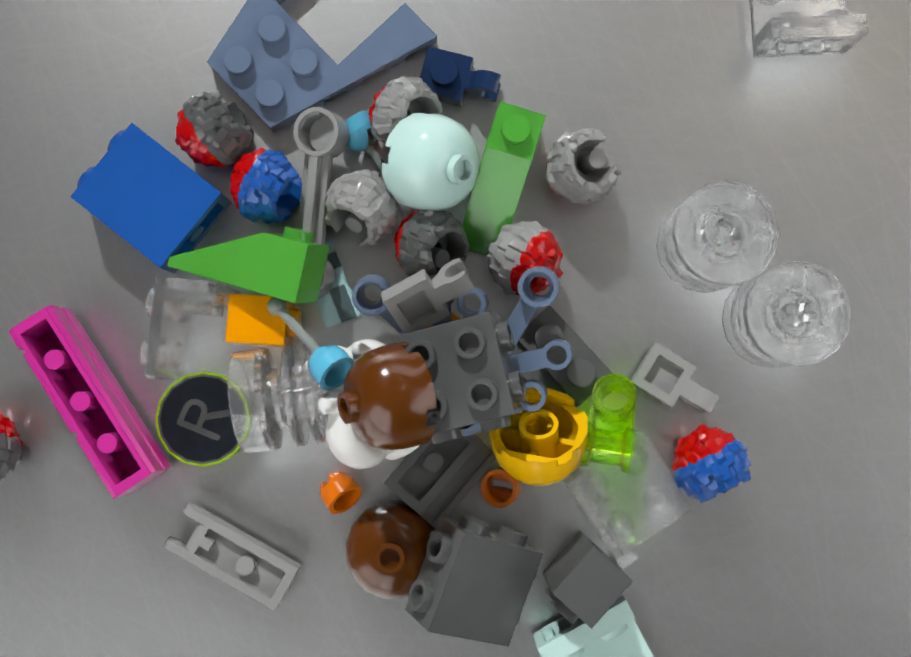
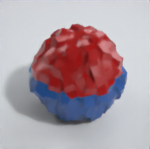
M261 147L252 153L240 156L233 166V173L230 177V194L233 196L235 207L239 210L240 215L253 223L262 221L268 225L271 223H282L290 219L291 211L300 205L302 183L299 174L287 160V157L284 156L283 151L265 150Z
M702 424L692 431L690 435L677 440L671 469L678 488H683L688 497L693 496L696 500L704 503L715 498L718 493H726L730 489L739 486L741 481L745 483L751 480L749 469L751 462L747 454L748 448L734 438L732 433L723 431L718 427L710 428Z

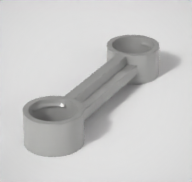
M312 107L306 109L298 116L293 129L295 143L305 153L298 229L313 232L312 242L325 245L327 223L324 220L327 214L325 202L326 192L331 185L333 158L340 155L346 148L349 140V130L344 119L338 114L321 107ZM328 117L334 127L332 141L326 148L316 150L310 142L311 127L318 119ZM328 259L326 260L318 299L328 294L334 284L335 273Z

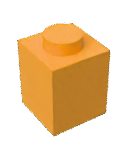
M229 293L225 342L241 345L292 348L293 337H298L280 316H274L269 313L267 304L273 297ZM286 301L288 312L301 325V310L295 309V303Z

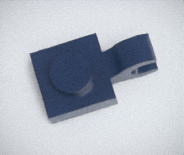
M428 46L420 78H422L423 83H426L433 93L437 94L440 102L462 107L465 94L486 101L496 102L501 83H499L501 74L488 70L472 71L473 57Z

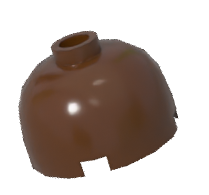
M405 341L384 345L363 353L352 363L344 380L343 392H340L337 397L338 411L342 421L345 424H350L356 435L371 447L385 451L426 444L434 435L436 426L426 427L427 411L437 409L432 377L421 354L418 351L411 353L406 351L405 348L409 343Z
M402 500L381 502L367 508L352 524L346 540V563L354 581L367 593L383 599L407 597L412 584L417 580L426 556L428 540L435 532V529Z

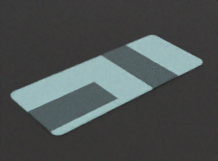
M326 234L325 245L330 246L327 259L333 266L335 280L329 293L319 298L316 304L325 326L330 328L358 317L360 312L353 305L351 288L332 240Z

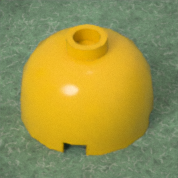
M546 388L548 396L541 409L534 412L522 409L523 412L509 415L512 426L489 431L490 443L499 466L515 480L528 485L547 486L561 482L579 467L587 449L588 417L584 410L582 414L575 407V400L568 394ZM526 389L527 402L538 403L541 400L540 392L537 389Z

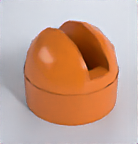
M502 467L495 468L489 471L481 481L480 490L482 497L493 507H507L519 497L521 482L515 480ZM493 479L512 483L513 489L492 486Z
M332 472L328 475L329 482L322 481L320 484L321 499L332 514H340L347 511L357 503L362 495V488L346 472Z

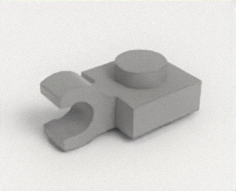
M457 258L445 264L433 279H430L425 269H422L382 291L381 296L383 304L404 334L425 329L449 316L450 312L446 302L466 295L474 289V286L468 277L469 272L462 260Z
M658 342L652 344L629 381L631 385L669 408H673L678 398H681L699 412L710 413L719 399L718 395L690 379L697 366Z

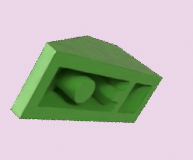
M502 101L499 102L462 224L468 243H470V252L487 256L490 253L488 251L489 246L498 239L501 227L506 224H512L546 115Z
M285 226L283 234L263 232L170 256L167 266L292 303H315L318 300L330 246L312 242L313 232Z

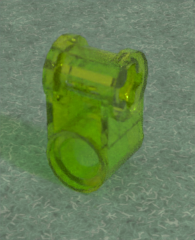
M608 374L601 377L595 383L588 416L587 448L581 461V466L589 467L593 462L619 466L622 472H631L636 430L634 429L637 415L636 389L632 381L626 376ZM618 392L624 394L628 398V402L619 410H610L602 405L603 399L610 393Z

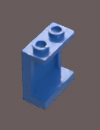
M131 123L126 130L119 131L113 136L107 147L108 152L99 163L87 169L81 175L77 183V189L71 195V198L159 268L175 274L178 269L167 266L169 257L194 251L233 202L135 124Z

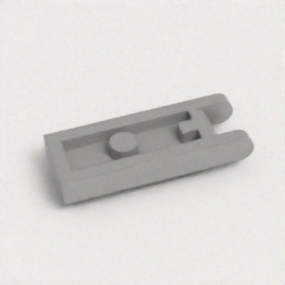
M188 503L183 513L197 521V527L187 543L169 536L164 544V548L275 612L302 565L200 506Z

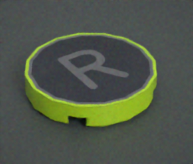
M205 371L184 375L171 384L159 400L155 421L160 441L169 454L185 464L204 467L226 461L241 451L251 435L254 416L252 406H250L249 400L246 397L247 394L240 384L226 375Z

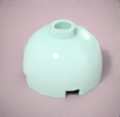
M413 113L399 121L389 134L385 146L391 147L388 155V164L382 163V176L387 191L397 203L413 209L436 212L448 210L466 199L474 188L479 173L480 157L476 142L462 124L440 114Z

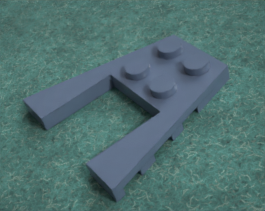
M247 0L207 63L274 133L296 121L298 116L306 109L322 107L325 105L324 101L345 90L349 92L363 84V80L385 68L389 70L406 61L407 56L425 46L427 48L428 46L432 47L437 43V35L404 3L337 65L280 6L285 0Z

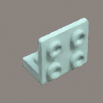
M623 595L615 601L592 629L580 618L573 624L563 616L532 633L541 657H654L634 621L636 617Z

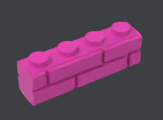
M49 305L11 328L9 331L10 336L19 350L25 351L24 358L70 431L77 433V442L113 499L137 491L172 467L72 309Z

